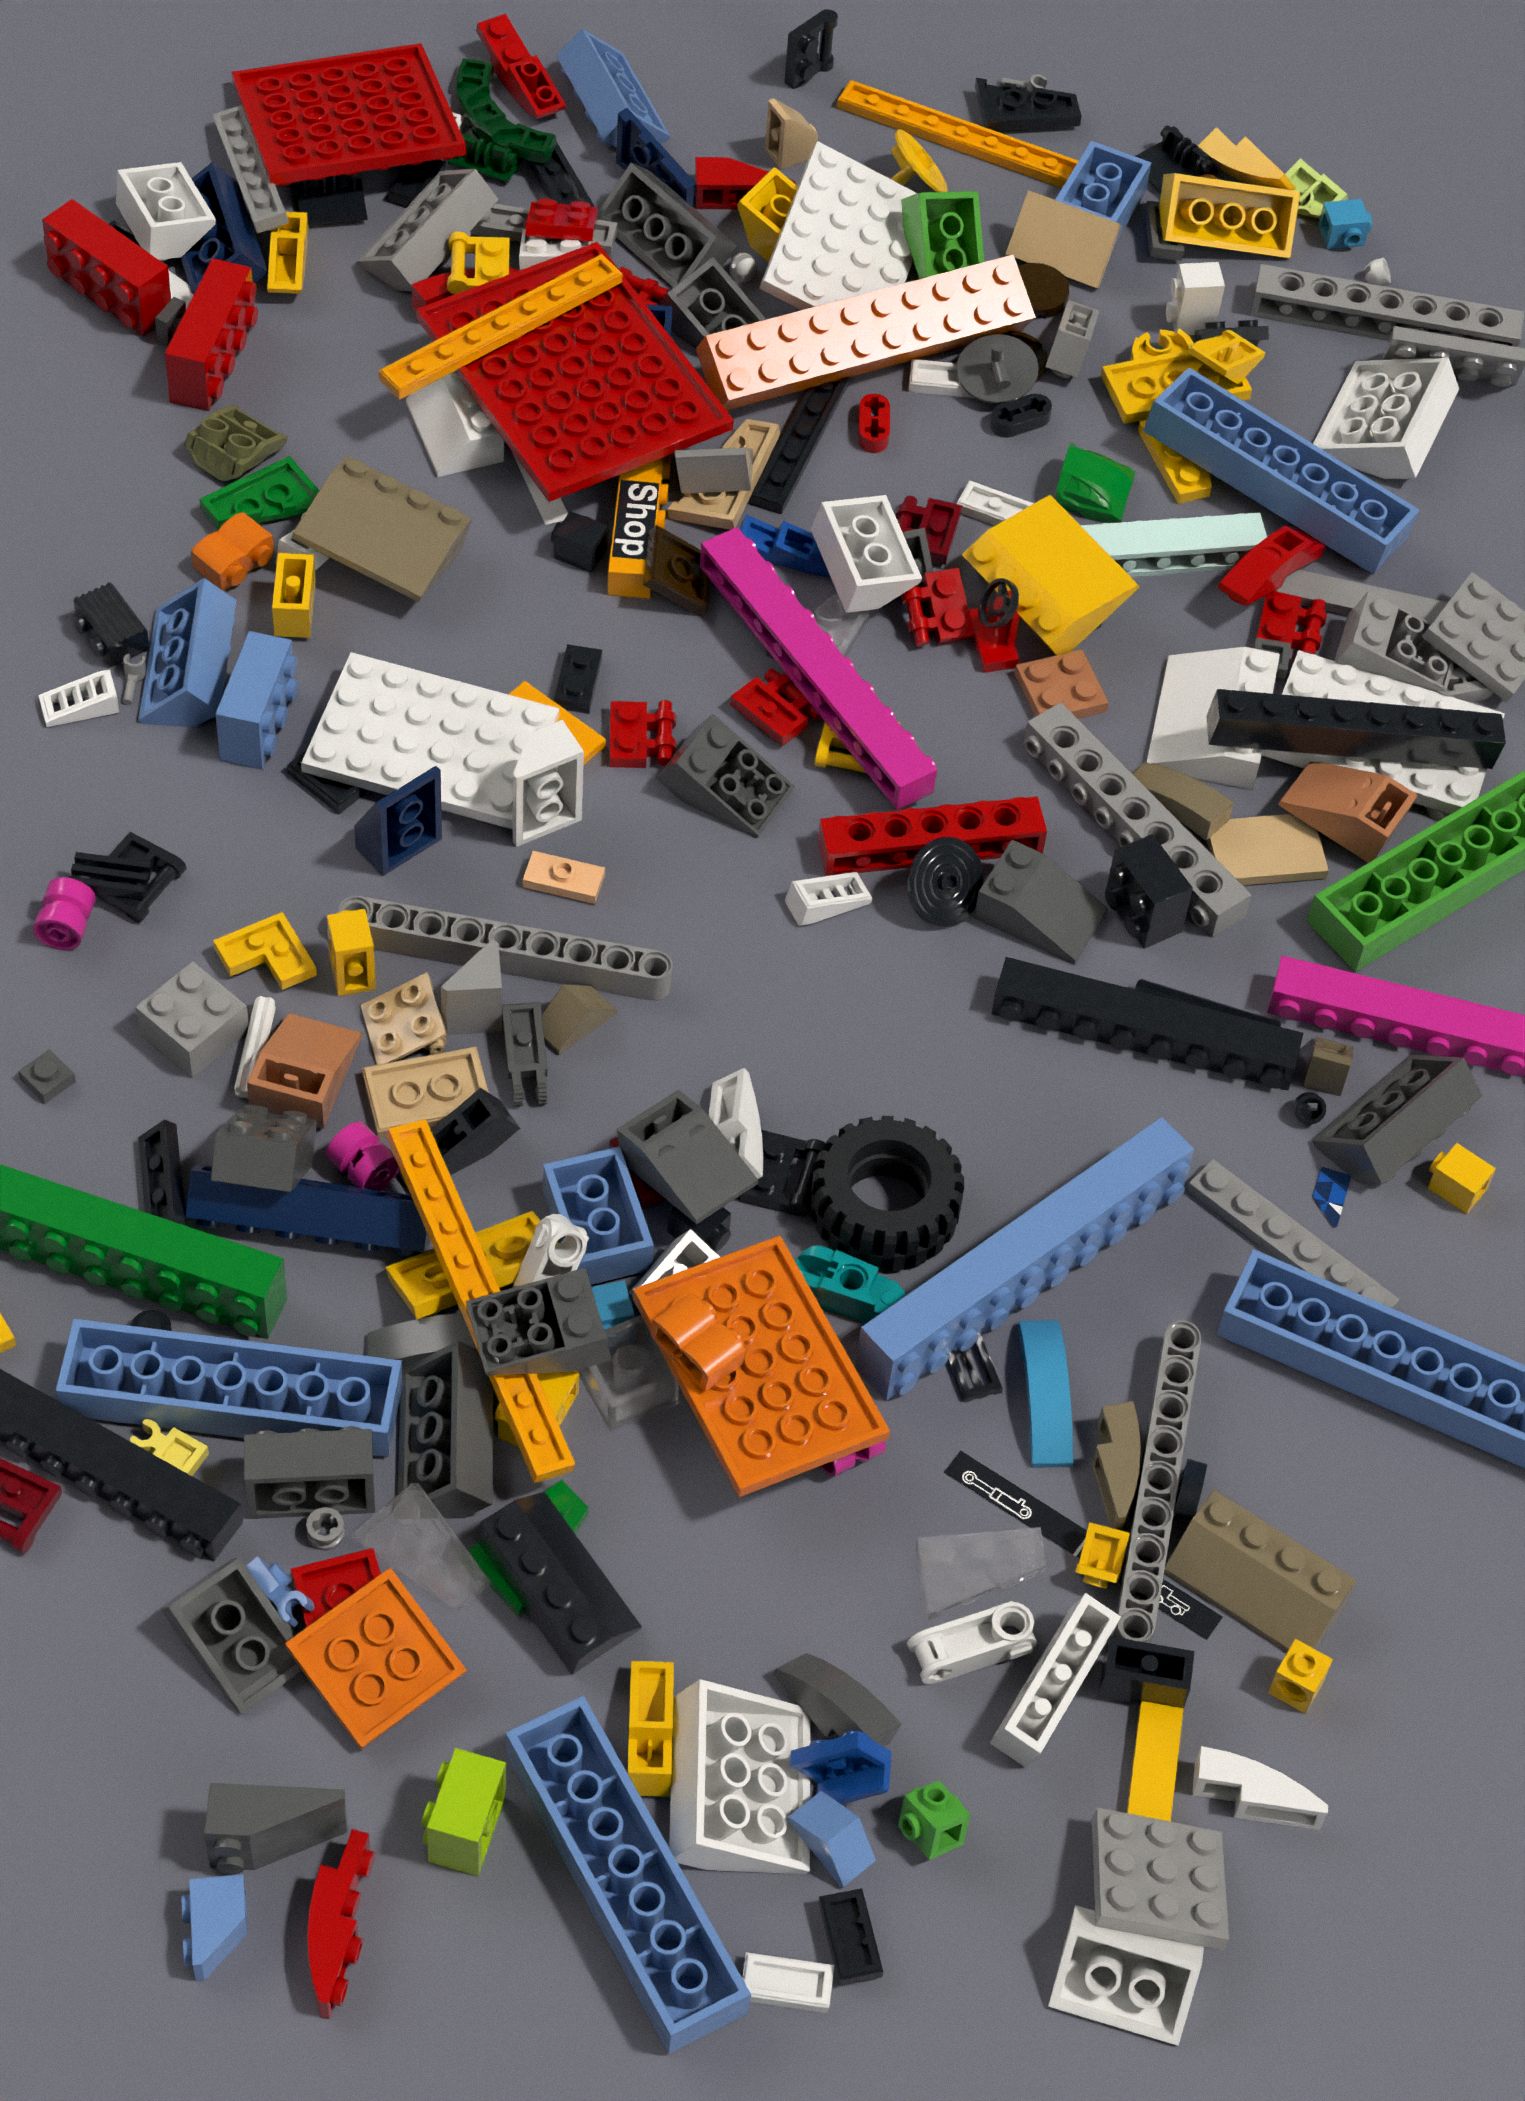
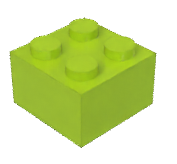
M455 1748L450 1763L443 1761L440 1766L436 1780V1787L440 1788L436 1802L429 1801L425 1808L421 1824L425 1828L422 1844L428 1846V1862L479 1877L506 1799V1762Z

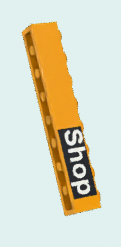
M663 457L620 474L608 570V595L650 599L651 589L643 585L649 531L656 525L663 529L665 528L666 510H660V505H667L669 484H663V479H670L671 458Z

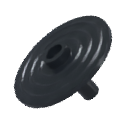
M954 837L936 838L924 845L913 859L908 874L907 884L910 903L921 919L934 926L950 927L968 918L976 908L978 893L983 886V869L974 849L963 840Z

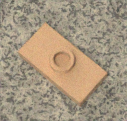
M533 851L523 877V888L595 904L605 877V867Z

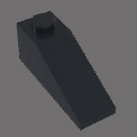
M480 1087L432 1128L431 1132L449 1174L452 1175L490 1155L521 1128L503 1103ZM399 1169L398 1174L400 1175V1177L402 1178V1180L405 1182L404 1177H403V1175H402V1173H401V1170Z

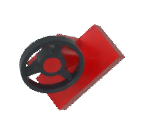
M1004 578L992 581L984 589L978 608L969 609L975 633L972 640L983 673L1015 669L1016 665L1019 664V657L1015 648L1019 623L1017 612L1019 593L1016 585ZM998 587V594L993 598L991 606L986 607L990 594Z

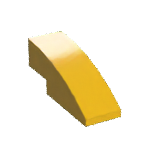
M1216 127L1198 145L1203 153L1211 157L1213 164L1239 181L1252 185L1293 191L1296 189L1288 177L1246 136L1235 145Z
M286 212L289 223L281 225L271 232L267 291L268 293L302 294L307 256L308 217L305 212Z
M631 1661L627 1773L640 1796L670 1797L674 1662Z

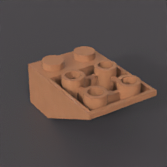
M1310 761L1278 805L1369 863L1377 858L1403 821L1418 795L1387 775Z
M289 1013L259 1053L247 1081L249 1105L268 1108V1113L283 1115L284 1111L303 1112L307 1114V1119L317 1120V1127L324 1129L362 1039V1032Z

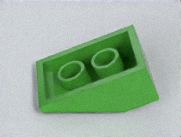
M978 191L923 192L901 199L904 235L919 279L984 262Z

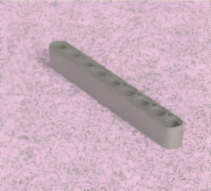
M363 896L348 897L339 905V912L343 910H366L375 950L464 966L486 944L494 939L499 944L501 973L566 985L592 986L598 991L646 1000L664 999L671 991L673 962L666 953Z
M1179 1320L1167 1327L1159 1353L1130 1527L1131 1534L1126 1551L1116 1614L1121 1616L1113 1630L1112 1637L1151 1643L1155 1631L1201 1345V1333L1198 1327L1188 1321ZM1174 1344L1184 1345L1186 1349L1176 1347ZM1168 1378L1178 1379L1182 1383L1171 1382ZM1162 1413L1173 1414L1176 1418L1165 1417ZM1156 1448L1167 1449L1170 1454H1163L1156 1450ZM1156 1483L1162 1485L1165 1489L1157 1490L1150 1484ZM1151 1519L1156 1521L1159 1526H1150L1143 1520ZM1138 1556L1149 1557L1153 1560V1563L1142 1562L1138 1559ZM1141 1593L1148 1598V1600L1135 1599L1131 1594ZM1134 1630L1142 1637L1132 1638L1125 1631Z

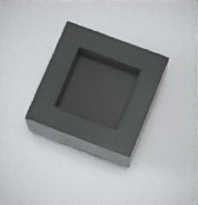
M173 297L155 317L158 343L168 347L186 311V303Z
M1255 638L1254 649L1280 654L1276 678L1286 679L1291 643Z
M50 1049L19 1070L20 1080L44 1104L76 1082L75 1074Z

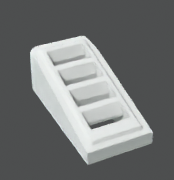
M110 669L96 672L38 695L46 727L119 713L117 694ZM89 697V699L83 701L82 698ZM74 700L75 704L68 706L67 701ZM60 703L61 710L54 712L53 704Z
M851 872L792 881L785 902L797 924L802 926L871 904L873 898L859 874ZM848 887L852 895H847L844 888Z

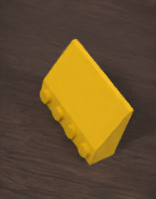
M1051 495L988 529L962 554L973 569L988 584L998 578H1004L1016 585L1019 593L1017 606L1019 617L1055 655L1069 653L1075 649L1140 588L1126 571ZM996 587V588L994 589V591H995L997 594H998V587Z

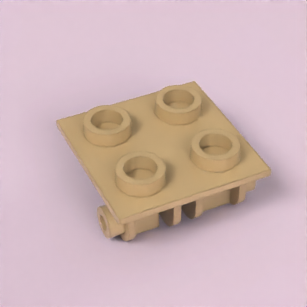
M428 972L360 1005L377 1065L395 1062L421 1048H425L432 1055L442 1053L445 1050L444 1046L447 1043L445 1036H447Z

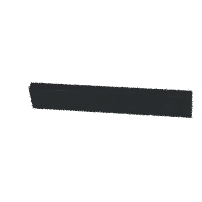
M844 377L838 381H830L805 390L752 492L749 504L779 514L783 513L852 377Z

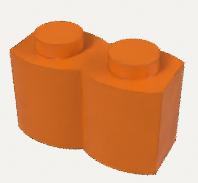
M238 513L227 520L217 532L207 535L191 550L192 566L215 586L223 591L227 590L232 586L242 583L248 571L264 566L271 560L274 553L273 535L246 513Z
M691 1293L655 1318L652 1323L651 1336L666 1355L679 1364L695 1385L705 1392L743 1364L746 1350L741 1335L735 1329H728L718 1322L716 1311L712 1305L706 1300H700Z

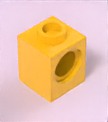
M1295 1639L1275 1673L1268 1694L1306 1714L1325 1681L1333 1659Z

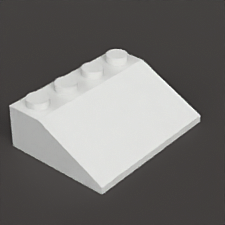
M1449 357L1355 361L1313 444L1351 468L1383 479L1416 478L1459 391Z
M1237 647L1169 655L1147 763L1167 767L1195 779L1253 790L1262 749L1209 745L1206 715L1217 689L1273 694L1280 654L1249 647Z
M699 1679L673 1697L669 1848L677 1863L716 1871L806 1874L810 1872V1848L787 1820L791 1814L810 1800V1778L790 1767L791 1750L810 1745V1717L801 1706Z

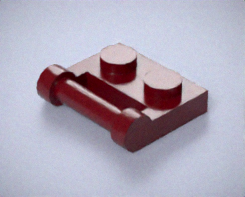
M0 1458V1509L24 1521L17 1528L0 1520V1539L11 1543L13 1550L25 1554L31 1548L36 1533L61 1497L62 1490L60 1485Z

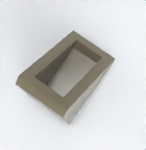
M563 984L542 1014L544 1041L560 1055L616 1015L617 1009L592 986Z
M1316 1036L1303 1086L1341 1096L1353 1059V1046Z

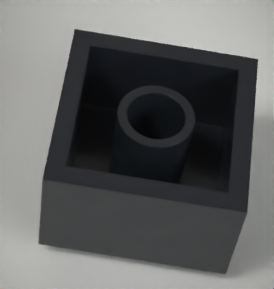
M1151 834L1114 850L1105 890V899L1112 910H1116L1124 920L1128 933L1132 937H1136L1144 949L1181 933L1193 887L1155 836Z

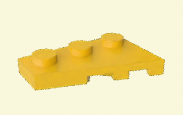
M1147 420L1139 421L1138 432L1177 503L1181 504L1210 497L1212 488L1210 472L1144 432Z

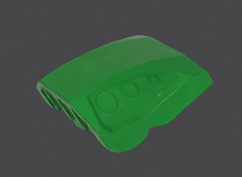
M1071 443L1061 470L1055 500L1066 511L1079 512L1086 519L1103 523H1121L1136 471L1104 455L1077 447L1075 443Z

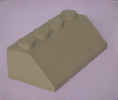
M1215 1489L1191 1520L1164 1570V1573L1286 1652H1288L1295 1639L1316 1649L1347 1605L1357 1582L1356 1579Z

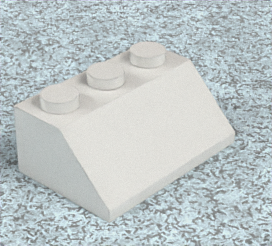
M181 162L117 170L116 205L141 248L158 260L165 261L171 258L182 257L215 225L216 219Z
M455 371L419 389L406 398V405L437 477L504 462V439Z
M886 495L821 503L811 531L846 613L879 609L921 582V574Z
M563 719L550 725L540 726L528 734L514 769L513 843L516 847L582 820L584 751Z
M1075 1905L1048 2007L1179 2046L1202 1966L1204 1947L1098 1927L1095 1925L1094 1910Z

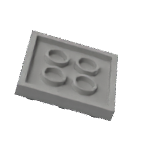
M1471 572L1422 635V638L1507 702L1525 679V611L1498 592L1488 582Z
M1097 1807L1092 1816L1095 1925L1224 1950L1229 1941L1222 1832Z

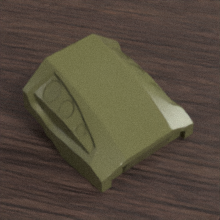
M233 404L214 411L209 417L203 418L197 428L188 432L185 446L196 466L217 479L226 481L241 477L243 472L258 465L272 453L279 451L286 444L288 436L276 432L240 410L239 406Z

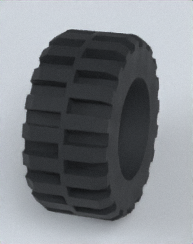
M882 1116L881 1120L873 1121L872 1117L859 1119V1123L855 1127L850 1123L840 1128L838 1136L833 1135L824 1143L823 1151L818 1153L815 1161L810 1195V1212L812 1220L816 1222V1230L823 1240L829 1238L828 1247L835 1252L838 1250L876 1266L878 1271H880L881 1266L890 1267L891 1271L904 1270V1265L909 1263L912 1267H916L925 1263L927 1255L930 1258L938 1255L943 1250L944 1244L950 1242L955 1233L964 1192V1176L961 1174L962 1165L955 1154L951 1155L952 1147L943 1138L937 1140V1132L926 1125L922 1129L916 1126V1121L905 1118L904 1122L894 1120V1116ZM891 1176L910 1184L919 1193L922 1200L904 1210H880L869 1206L859 1199L853 1192L852 1187L859 1181L869 1177Z

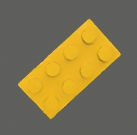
M534 1211L475 1232L499 1288L510 1286L515 1282L534 1236L535 1229L541 1221ZM434 1249L386 1267L388 1280L417 1320L425 1316H433L441 1310L457 1304Z

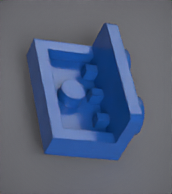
M848 1731L841 1737L827 1741H813L809 1746L791 1750L790 1767L817 1782V1793L822 1791L842 1805L888 1792L892 1751L870 1739L864 1732Z

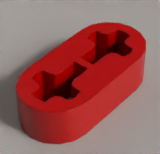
M873 393L865 395L860 400L858 443L866 452L880 453L888 447L890 403L883 395ZM871 409H876L878 416H871ZM871 430L877 431V437H871Z

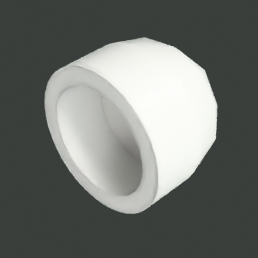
M747 253L735 255L730 263V276L739 282L751 281L756 275V262L752 256Z
M1384 257L1373 260L1366 266L1365 279L1368 283L1381 286L1391 283L1389 268Z

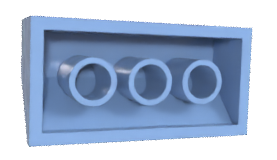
M581 28L556 56L563 67L561 69L563 76L574 87L572 91L574 96L586 108L585 116L596 126L598 139L607 147L614 146L617 148L618 113L628 108L659 143L667 142L671 136L625 55Z
M205 578L156 608L138 718L143 724L197 727L208 719L216 717V711L221 702L224 683L227 678L226 669L228 655L231 651L230 642L232 628L235 623L234 614L237 600Z

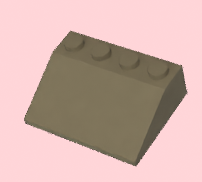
M346 455L330 473L294 530L292 539L420 602L460 554L472 518L462 514L458 509L446 506L430 498L426 493L416 491L398 482L394 477L385 475L367 466L364 462Z

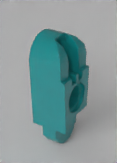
M812 1246L804 1250L794 1260L812 1293L817 1298L821 1309L865 1324L906 1296L905 1291L899 1286L900 1283L878 1274V1267L838 1250L835 1252L824 1246ZM850 1285L856 1287L857 1289L850 1290L846 1289L844 1286Z

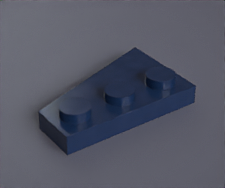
M628 108L619 112L616 163L625 170L630 163L652 171L695 208L696 183Z

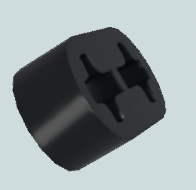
M1034 393L1017 400L999 404L992 410L990 428L995 435L1009 438L1043 427L1050 421L1051 400L1042 394Z
M1187 1459L1173 1515L1190 1520L1193 1519L1197 1511L1208 1464Z

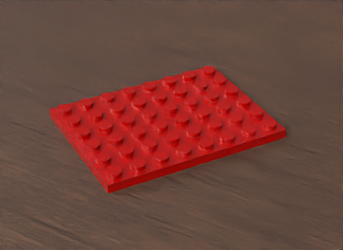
M595 242L417 308V320L434 342L600 254L604 255L616 268L617 266L601 245ZM624 275L622 276V283L455 370L457 376L548 502L673 454L675 450H683L733 430L734 419Z

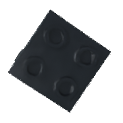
M1165 126L1160 133L1163 137L1162 142L1135 156L1152 162L1148 181L1160 192L1164 174L1176 173L1210 178L1218 174V170L1213 167L1211 157L1203 153L1198 148V145L1192 143L1191 139L1188 137L1184 138V135L1175 126Z
M362 171L354 175L342 174L317 181L304 180L295 182L299 212L307 213L308 225L368 220L362 186Z

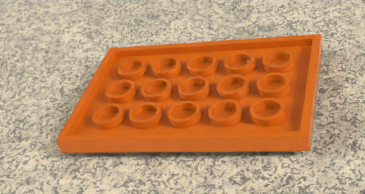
M780 1235L633 1289L632 1298L650 1332L655 1318L691 1293L700 1300H706L712 1305L716 1311L718 1322L728 1329H735L741 1335L746 1350L743 1364L706 1392L695 1385L679 1364L666 1355L659 1347L738 1497L889 1439L890 1429Z

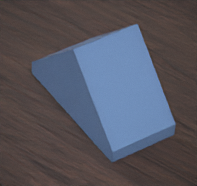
M822 1791L787 1818L841 1889L876 1861L859 1816Z

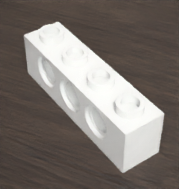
M1085 1593L1067 1612L990 1741V1744L1024 1767L1040 1755L1121 1616Z

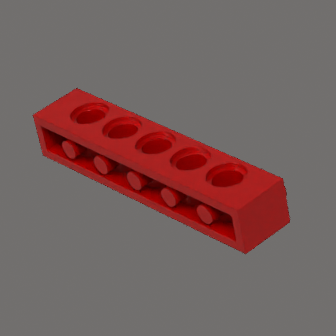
M1038 796L1014 797L1006 800H981L967 804H944L938 807L906 808L900 811L869 812L861 815H837L820 819L818 846L825 876L851 872L865 873L910 868L919 850L928 842L940 837H954L963 840L974 849L980 860L1001 858L1011 840L1043 854L1047 828Z

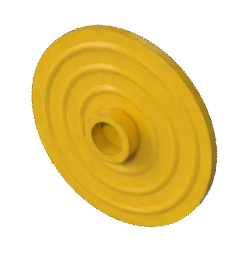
M898 129L895 132V139L898 145L891 149V153L901 170L891 180L904 185L918 174L934 191L947 192L948 188L945 179L932 158L910 134L902 129Z

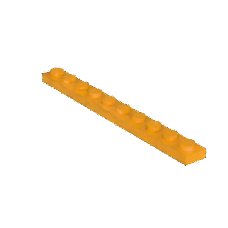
M426 1119L388 1128L386 1138L480 1355L466 1301L500 1292L499 1286ZM537 1374L488 1375L534 1483L573 1472L575 1461Z

